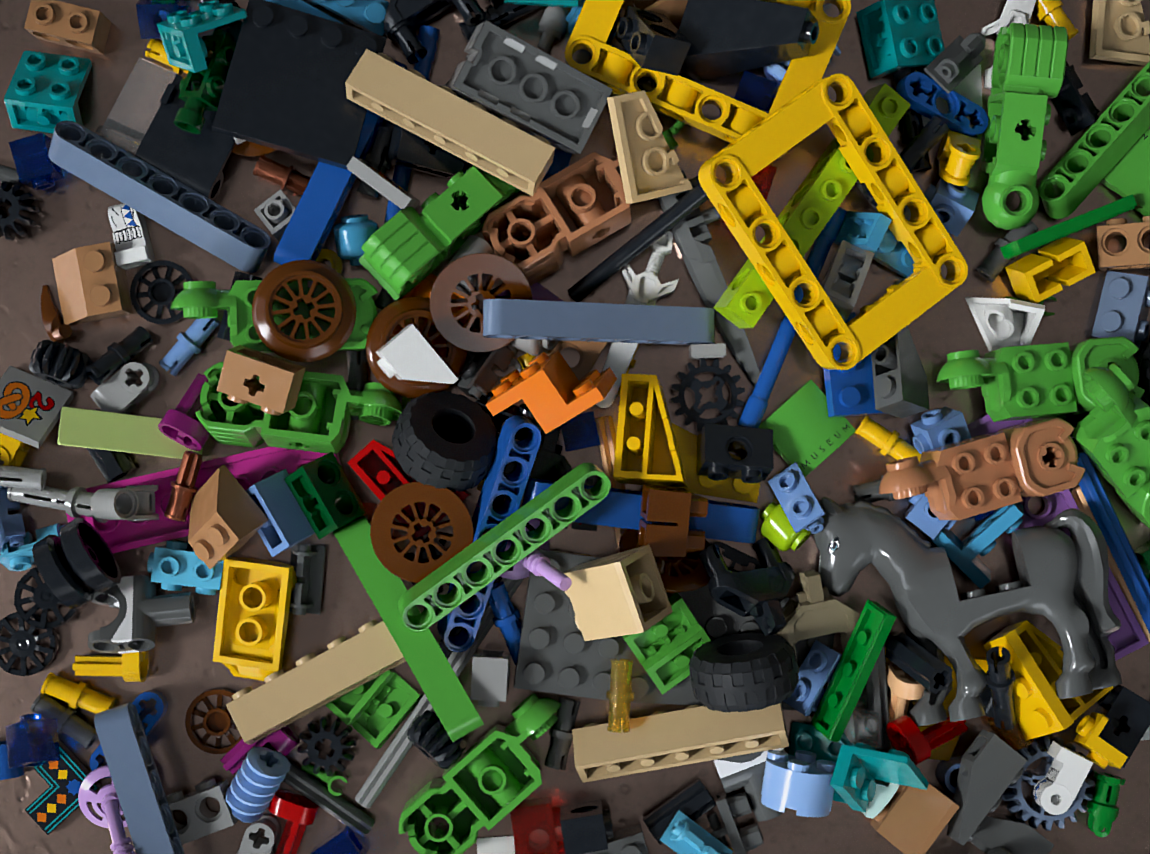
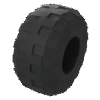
M449 391L430 392L415 399L413 398L403 409L392 435L393 453L403 471L409 477L411 476L415 479L416 482H420L423 485H431L435 488H447L452 492H462L476 487L485 479L494 462L499 433L491 416L477 402L469 400L464 395L453 394Z
M752 632L716 638L697 648L689 663L694 697L704 707L706 706L713 711L748 712L777 705L792 695L799 682L795 650L780 635L765 636L764 633Z

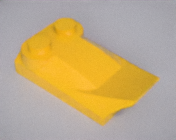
M228 557L223 561L213 662H220L225 665L233 676L264 681L265 677L282 669L291 593L295 589V583H297L294 566L283 562L247 557Z

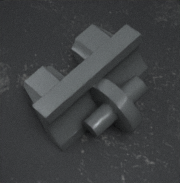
M725 791L717 793L718 799L716 804L723 822H719L716 812L707 815L710 827L705 830L725 846H728L725 835L728 834L735 854H748V851L764 844V838L758 823L740 828L737 821L738 817L752 813V807L746 792L730 796Z

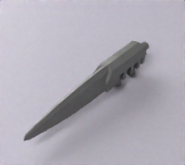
M682 170L681 172L684 178H686L685 172ZM698 176L689 179L693 189L700 184ZM691 190L658 197L663 212L668 210ZM698 207L671 229L686 267L706 308H713L728 288L712 248L705 244L712 240L707 224L721 219L715 207L702 212ZM715 310V325L755 388L760 371L745 329H739Z

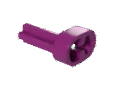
M199 373L175 410L169 409L158 424L159 430L165 436L194 451H200L210 436L205 427L194 419L195 413L201 408V389L205 382L208 383L206 376Z
M287 725L252 745L244 743L243 739H241L220 761L224 764V769L229 770L234 775L241 768L248 751L253 747H264L269 742L278 752L287 756L300 743V740L296 733Z

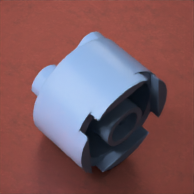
M768 750L761 791V803L768 808L783 813L785 812V807L797 810V816H828L833 803L834 788L830 785L836 762L816 760L817 754L806 750H796L795 756L789 755L784 751Z

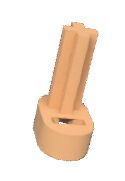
M892 661L888 664L887 684L890 687L888 698L890 722L903 715L907 716L909 700L922 698L925 687Z

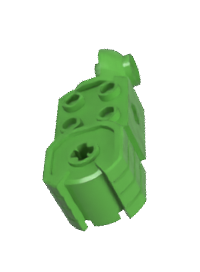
M1011 23L1010 26L1001 27L997 35L991 75V94L988 97L987 106L988 126L984 131L981 169L982 172L989 173L988 185L982 197L983 212L988 221L1001 229L1013 230L1025 226L1036 215L1039 207V192L1036 188L1037 174L1040 161L1044 160L1047 150V142L1043 140L1044 125L1047 126L1051 117V105L1047 104V100L1056 98L1063 84L1068 50V32L1066 27L1054 26L1052 28V26ZM1011 192L1017 193L1020 199L1019 206L1014 211L1009 210L1006 206V197Z
M474 165L466 173L461 170L448 181V189L440 195L436 192L423 202L421 205L423 210L420 214L413 207H407L400 210L375 231L362 245L361 249L365 253L359 258V263L365 269H368V272L375 280H378V283L387 290L394 300H398L408 294L431 274L437 266L458 251L468 236H475L481 231L488 213L504 205L507 198L521 190Z
M344 278L353 291L357 312L353 331L346 343L338 351H361L366 348L370 326L377 317L376 306L372 297L378 291L363 278ZM237 280L231 289H216V282L213 281L183 282L184 290L174 298L171 310L183 311V316L187 319L218 318L217 310H227L230 343L233 347L242 345L262 353H274L259 338L252 319L253 298L262 280ZM303 280L304 295H307L310 288H308V281ZM295 281L288 284L293 293L299 296L298 282ZM318 284L312 298L320 295L326 288ZM282 289L277 295L289 301L293 300L286 289ZM328 295L318 305L334 303L331 295ZM304 301L299 302V309L294 312L295 316L301 314L304 319H308L311 317L310 310L314 309V306H307ZM274 302L273 311L289 308L279 302ZM335 309L323 310L319 313L334 318ZM291 315L276 316L274 321L276 325H279ZM320 319L315 320L323 331H326L331 325ZM296 322L282 329V332L288 336L291 335ZM309 324L310 338L320 336L316 328ZM304 325L300 326L295 339H306Z
M1124 336L1089 339L1070 346L1069 342L1002 347L986 353L984 358H980L979 350L953 352L947 354V362L940 369L936 380L937 383H949L950 390L981 387L986 412L993 422L1058 417L1070 413L1073 415L1089 414L1097 404L1083 388L1087 381L1081 371L1091 367L1107 368L1113 363L1133 383L1135 388L1130 392L1138 398H1141L1145 392L1144 389L1137 386L1139 369L1133 354L1139 348Z
M219 362L204 372L208 383L205 382L200 393V404L203 412L199 410L195 414L210 436L219 444L254 448L266 442L270 447L327 454L333 452V454L337 455L346 444L352 416H358L360 421L368 424L386 426L391 424L392 421L398 420L403 411V406L395 396V393L389 391L381 383H366L364 391L349 390L342 375L305 371L295 408L281 415H271L261 411V406L251 402H248V404L236 403L229 400L227 394L216 391L224 363Z
M1112 363L1107 368H1087L1081 371L1087 381L1083 388L1097 406L1077 424L1072 436L1103 477L1115 487V492L1131 513L1150 529V406L1130 392L1135 388L1133 383L1115 364Z
M535 693L529 695L511 712V715L515 718L514 721L507 727L498 724L492 727L466 750L455 764L453 763L448 769L444 770L442 778H434L405 803L399 820V834H404L408 831V839L412 847L419 854H463L476 842L478 831L483 826L489 831L542 784L540 763L523 741L527 737L534 741L543 735L557 721L558 718L554 713L559 709L561 703L550 698H538ZM436 817H442L447 821L448 825L445 826L443 823L436 825L434 820Z

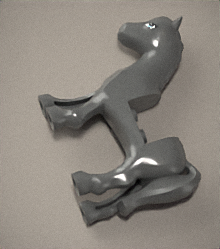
M825 496L819 501L825 512V515L822 516L824 528L821 532L813 535L816 546L820 551L818 573L821 577L822 587L828 588L830 595L840 597L850 591L857 576L870 563L876 567L889 584L896 607L905 626L914 636L915 641L944 663L945 654L954 668L957 678V692L955 699L948 707L950 722L986 715L984 703L980 698L987 684L986 673L974 660L966 646L964 637L976 627L1016 612L1045 616L1052 622L1060 637L1063 647L1062 674L1055 682L1059 699L1083 696L1093 693L1097 689L1122 684L1121 674L1115 662V648L1108 639V635L1120 629L1121 622L1113 613L1109 604L1107 544L1098 525L1083 512L1075 508L1066 509L1044 526H1032L1012 531V546L1020 581L995 586L996 593L986 595L985 588L960 593L961 600H959L951 565L944 547H932L929 541L922 540L916 530L907 525L900 517L892 514L888 508L875 506L868 501L838 505L835 501ZM1068 528L1071 534L1070 537L1060 529ZM952 682L946 690H941L937 694L925 688L923 697L918 700L910 711L911 719L917 727L948 720L943 702L953 688Z

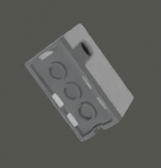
M484 21L476 26L464 50L470 56L468 60L457 64L447 87L452 89L457 96L469 102L481 104L489 113L501 119L506 118L515 122L521 130L531 135L544 137L553 147L568 154H581L607 103V97H610L613 89L488 21Z

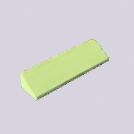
M62 406L58 445L179 459L183 458L185 451H193L201 455L203 448L200 451L191 450L165 436L158 428L162 418Z

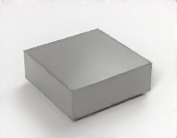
M726 343L691 344L689 346V359L700 360L701 358H705V360L723 359L726 356Z

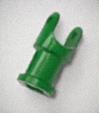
M1094 771L1093 777L1096 778L1093 799L1088 800L1086 806L1089 812L1087 826L1096 836L1106 837L1111 831L1112 822L1118 817L1119 807L1116 805L1120 787L1125 785L1126 779L1113 774Z

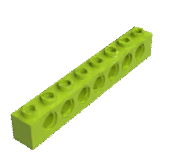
M886 83L868 89L863 96L888 137L911 105ZM835 137L777 217L802 257L807 253L858 180L838 149L840 144ZM868 146L866 149L867 158L870 161H872V159L874 158L873 150ZM765 236L760 241L761 244L764 242ZM747 259L713 308L739 329L754 328L774 297L750 260Z

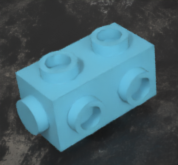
M169 540L166 542V546L155 547L154 553H150L147 564V571L151 573L150 582L161 583V589L182 591V586L196 587L195 593L203 595H216V590H220L223 561L209 569L195 555L193 549L187 548L188 542Z

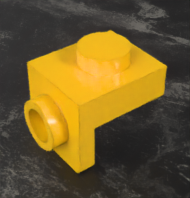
M1092 712L1090 716L1086 715L1077 725L1076 732L1078 734L1073 741L1087 750L1089 753L1086 757L1101 768L1105 769L1109 765L1121 769L1128 757L1099 737L1109 718Z

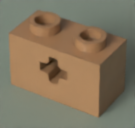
M238 345L226 351L216 391L227 394V398L233 402L240 404L251 402L261 406L260 410L267 414L281 415L295 408L306 367Z

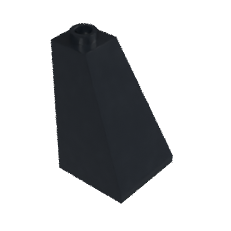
M688 0L679 31L691 42L682 68L695 81H705L808 56L811 44H814L818 38V21L811 11L804 7L760 0Z

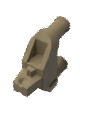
M815 570L799 572L801 592H797L796 597L790 598L782 608L787 624L777 634L773 635H780L793 646L796 655L795 644L799 640L840 632L843 654L861 613L829 595L828 588L822 587L820 574L815 572Z

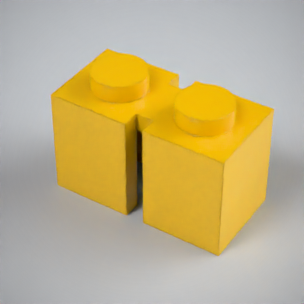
M1063 237L1038 249L1039 255L1031 253L1005 267L1016 297L1036 304L1062 291V285L1071 286L1096 272L1085 241L1069 237Z

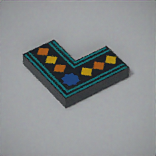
M56 735L27 760L50 786L25 809L47 835L51 834L80 807L78 802L79 789L84 778L90 773ZM97 781L90 788L97 791L102 785Z

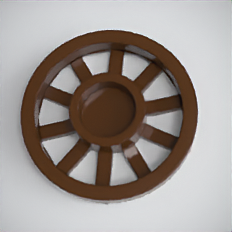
M221 688L211 689L197 696L190 704L185 717L186 731L192 743L202 751L211 754H224L229 752L242 739L240 736L236 741L229 731L230 728L238 729L235 723H233L228 708L222 707L223 695L232 698L235 692ZM217 695V707H213L207 696ZM199 702H204L209 710L207 713L195 709ZM193 714L202 717L203 723L192 725ZM204 728L206 734L200 740L194 731ZM225 734L231 745L221 748V735ZM211 735L216 736L215 747L205 744Z

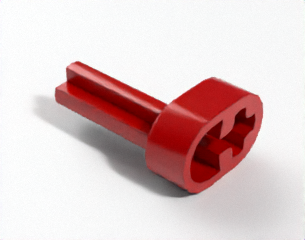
M903 715L888 723L886 730L896 750L908 754L913 763L917 765L930 758L933 749L968 731V727L965 725L966 720L950 722V717H947L948 720L936 723L920 731L911 718Z
M278 789L268 806L269 812L287 820L275 854H297L307 825L314 823L319 806L305 796Z

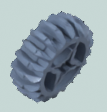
M1044 735L1040 737L1039 744L1035 738L1027 740L1028 748H1025L1020 743L1015 744L1016 750L1027 762L1022 767L1023 773L1018 781L1009 785L1001 796L1004 801H1009L1006 809L1010 813L1017 812L1016 819L1026 822L1028 820V825L1031 828L1037 829L1041 824L1043 829L1051 831L1054 822L1060 829H1065L1064 818L1067 817L1074 823L1077 822V816L1074 814L1077 809L1083 813L1087 812V808L1081 803L1083 799H1093V795L1085 790L1094 786L1095 783L1092 779L1086 777L1070 808L1061 815L1049 814L1039 806L1033 795L1034 787L1038 782L1033 779H1044L1054 761V758L1047 753L1052 742L1049 736ZM1055 737L1052 740L1076 752V746L1069 742L1064 745V740L1060 737ZM1046 757V759L1041 760L1040 765L1036 769L1027 770V767L1032 762ZM1022 781L1031 785L1032 792L1030 797L1033 798L1031 806L1026 803L1023 797Z

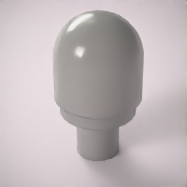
M548 6L545 9L539 23L538 31L542 33L537 48L549 53L554 40H560L564 36L569 25L566 21V17L569 14L566 7Z

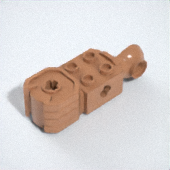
M616 145L612 149L614 157L609 159L596 152H592L542 181L533 196L519 195L491 211L486 216L482 228L485 241L492 247L495 255L506 258L515 264L523 272L530 286L560 269L564 260L565 250L568 249L573 257L632 223L631 204H626Z
M1060 418L1033 420L1000 429L997 433L983 434L924 451L921 454L920 462L918 457L914 456L887 463V472L881 480L879 494L892 493L893 498L897 500L925 493L931 512L939 520H963L1022 502V497H1043L1074 488L1081 481L1085 468L1077 466V448L1070 437L1075 428L1070 423Z

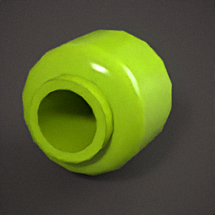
M772 502L760 516L764 520L761 525V534L780 551H788L790 549L797 551L812 534L805 529L796 534L780 504L777 505Z

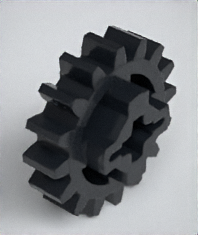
M701 358L698 368H695L690 362L686 365L689 372L687 375L680 371L676 374L681 383L671 385V389L678 392V396L671 398L670 403H679L680 408L674 414L675 416L682 414L686 416L683 423L684 426L695 422L696 432H700L705 423L728 425L726 420L728 416L732 419L739 417L734 408L744 406L745 403L737 399V395L745 392V388H736L735 383L741 377L740 375L731 377L728 374L731 370V365L720 369L719 359H714L711 366H707L705 358ZM700 373L715 374L710 381L701 382L694 377ZM725 382L730 391L729 403L723 398L722 387ZM717 383L712 394L713 398L716 399L715 402L708 401L698 409L703 396L699 392L700 388L706 390ZM685 388L692 393L693 404L690 409L685 402ZM714 409L721 414L711 419L700 417L705 410Z

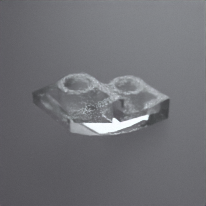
M865 685L844 733L852 744L863 743L878 749L882 747L879 713L868 711Z

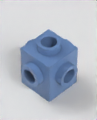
M942 178L936 186L930 184L924 193L947 232L958 237L975 211L979 193L967 188V186L950 184Z
M945 406L941 409H933L923 413L920 420L910 424L914 433L912 441L920 454L924 451L971 438L963 413Z
M925 493L910 497L908 501L912 505L904 513L906 519L933 540L943 528L948 531L957 521L939 520L928 510L930 506Z

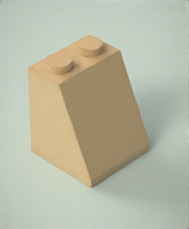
M649 544L582 563L563 572L572 581L570 588L565 593L571 600L575 612V623L582 632L584 641L642 633L673 612Z

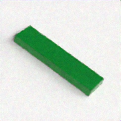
M1133 194L1013 241L1001 247V252L1004 259L1007 258L1008 260L1135 209L1137 203Z
M867 599L811 721V724L829 741L839 743L897 616L876 601Z

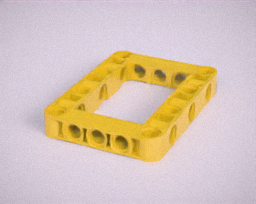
M585 0L565 48V64L613 89L612 92L618 95L641 91L637 86V81L642 77H650L655 81L656 88L651 92H646L655 111L732 143L816 81L822 79L850 14L851 0H760L808 8L817 19L819 25L818 38L814 44H811L808 56L791 60L768 113L680 75L676 76L641 68L629 53L608 45L607 41L615 21L617 22L624 0ZM826 3L836 5L839 9V16L829 17L823 11V5ZM584 49L590 52L592 58L586 64H578L573 60L572 55L577 50ZM707 104L717 106L720 110V117L715 120L707 119L702 114V107ZM788 151L785 152L783 155H781V156H780L779 158H777V159H780V158H782L783 156H785V155L788 153Z
M833 74L816 81L705 161L700 167L698 180L702 189L815 361L822 368L848 370L854 367L954 289L962 285L967 278L968 266L961 252L856 85L844 74ZM829 86L836 92L835 102L828 96ZM824 124L828 125L840 144L838 149L859 182L865 183L877 202L876 209L878 212L892 219L889 225L890 231L897 242L901 241L915 262L912 264L914 273L898 285L889 286L886 289V294L873 304L864 305L859 309L861 313L847 323L844 322L751 178ZM868 146L873 150L874 159L872 162L867 158L866 149ZM717 166H721L726 172L724 184L720 183L716 178L715 171ZM906 205L909 207L911 211V217L909 221L904 216V208ZM758 226L762 227L765 232V240L762 244L755 237V231ZM943 264L947 268V275L945 279L942 277L941 267ZM798 285L803 290V299L800 303L794 296L795 288ZM836 344L841 348V356L837 361L833 356V349Z

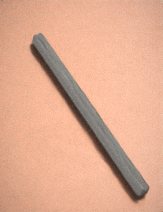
M502 577L500 582L503 581L505 583L510 599L523 579L511 580ZM487 602L472 646L463 652H452L448 658V662L457 677L494 624V614L489 602ZM425 693L357 793L355 800L361 806L368 809L371 808L412 747V742L407 736V731L411 727L412 722L426 710L435 712Z

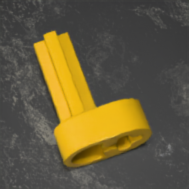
M149 650L122 654V656L76 655L72 669L75 670V676L123 677L125 682H144L149 669Z

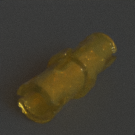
M616 658L611 659L610 690L606 691V699H609L607 731L621 733V730H623L624 733L630 732V703L634 700L635 694L631 691L633 660L620 658L618 661Z

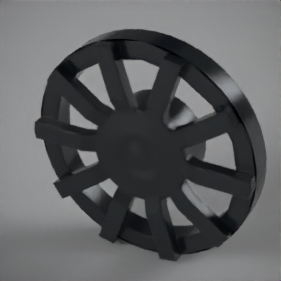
M158 260L146 264L135 274L131 283L130 297L134 309L142 318L154 324L168 325L179 322L184 318L183 311L176 315L175 310L170 309L174 298L184 290L177 289L176 286L185 279L187 282L193 281L191 275L182 266L167 260ZM157 267H167L165 278H161ZM174 268L182 274L171 282L170 279ZM150 270H152L155 280L152 282L143 277ZM142 282L147 285L148 292L137 293L138 284ZM149 297L151 301L142 308L138 298ZM156 304L158 308L154 318L146 312ZM164 307H167L171 318L161 319Z
M32 568L17 583L14 606L18 614L29 625L39 629H54L63 626L76 615L79 609H70L63 617L58 608L64 604L54 595L47 584L42 582L38 575L40 573L38 568ZM32 577L38 584L37 588L27 585V582ZM23 589L33 593L32 597L21 599ZM34 602L35 605L25 613L22 605ZM39 609L42 610L40 622L31 619ZM53 611L58 620L47 622L48 612Z
M18 612L12 613L0 621V633L5 627L12 635L11 637L0 635V641L9 643V647L0 650V667L4 671L17 676H29L44 670L52 662L58 646L55 629H46L47 632L38 635L35 632L36 627L30 626L29 629H25V621ZM35 613L31 618L40 622L41 614ZM18 618L19 631H16L9 621ZM49 637L50 648L41 646L40 640ZM37 651L48 653L44 662H41L35 653ZM12 652L13 655L10 657L8 662H6L1 656L5 653ZM28 656L35 663L36 668L27 670ZM18 657L21 658V670L12 667Z

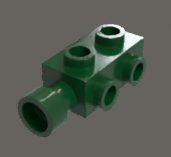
M214 29L212 35L202 37L207 49L205 61L208 69L196 73L189 71L187 77L182 78L179 84V98L185 101L183 108H179L174 124L192 134L201 133L206 121L203 117L205 111H217L235 50L236 42L233 41L234 37L221 29Z

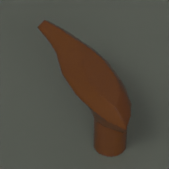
M49 285L42 286L41 315L45 330L53 342L58 341L64 344L65 338L71 336L72 329L69 325L63 323L61 313L53 302Z

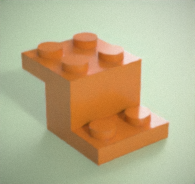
M559 350L549 356L546 352H543L529 361V366L520 373L516 369L500 380L501 383L491 390L493 396L485 405L491 414L495 416L522 399L545 434L605 399L616 382L617 377L609 367L601 373L595 369L578 380Z

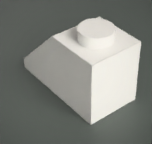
M413 324L407 325L376 351L377 355L381 358L376 363L389 378L395 375L399 380L454 384L459 380Z

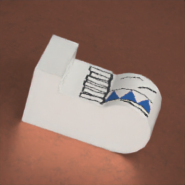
M124 203L108 207V217L113 230L112 235L116 248L114 254L117 266L128 270L156 261L144 215Z
M1052 741L1047 753L1054 758V761L1045 778L1038 781L1035 785L1033 795L1036 803L1049 814L1061 815L1067 812L1075 800L1093 762L1081 754Z

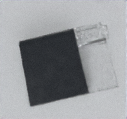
M139 57L104 125H99L95 133L214 201L223 184L224 174L222 170L236 144L234 137L212 131L217 111H205L203 117L206 121L200 134H192L177 127L174 124L175 117L179 108H183L185 101L179 98V84L184 77Z

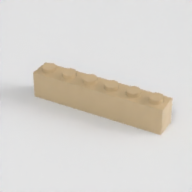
M366 49L345 82L347 99L531 196L535 194L553 163L555 147L551 146L550 142L539 135L532 136L522 131L515 122L506 118L500 119L490 114L481 104L477 102L469 103L461 99L449 87L437 86L427 81L420 72L414 69L406 70L395 64L393 59L386 54H376Z
M372 620L362 625L358 629L359 634L348 640L346 636L340 637L327 645L328 650L318 656L315 653L308 654L295 662L297 667L286 673L283 670H278L265 677V684L254 690L251 686L246 687L232 695L233 701L226 704L244 743L252 745L373 680L386 671L406 662L384 621L378 623L377 620Z
M781 703L748 712H721L710 710L706 706L691 705L683 710L672 712L657 711L649 716L638 718L624 717L616 722L605 724L590 723L582 728L572 729L575 768L583 783L789 747Z

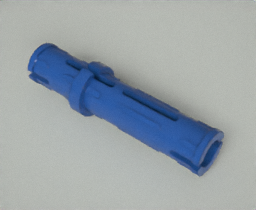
M502 581L493 584L488 602L494 614V625L499 627L516 666L522 628L519 620L521 615L519 610L514 608L505 583Z

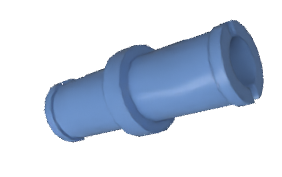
M215 318L196 319L185 333L180 332L176 337L178 341L165 357L159 361L161 367L166 371L170 369V374L177 376L178 372L194 353L198 355L201 352V345L215 328L220 325L219 321Z

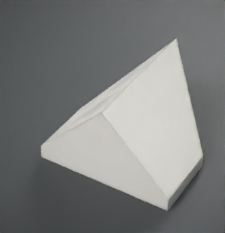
M965 297L989 352L1002 347L1030 345L1045 312V305L1021 300Z

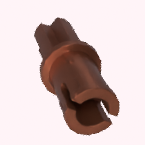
M264 155L259 157V161H257L253 171V175L281 186L282 191L288 189L299 195H303L311 178L295 171V166L293 165L287 167Z
M193 451L184 452L176 481H171L170 483L172 490L164 513L165 517L186 522L194 493L198 492L195 483L202 463L201 454Z

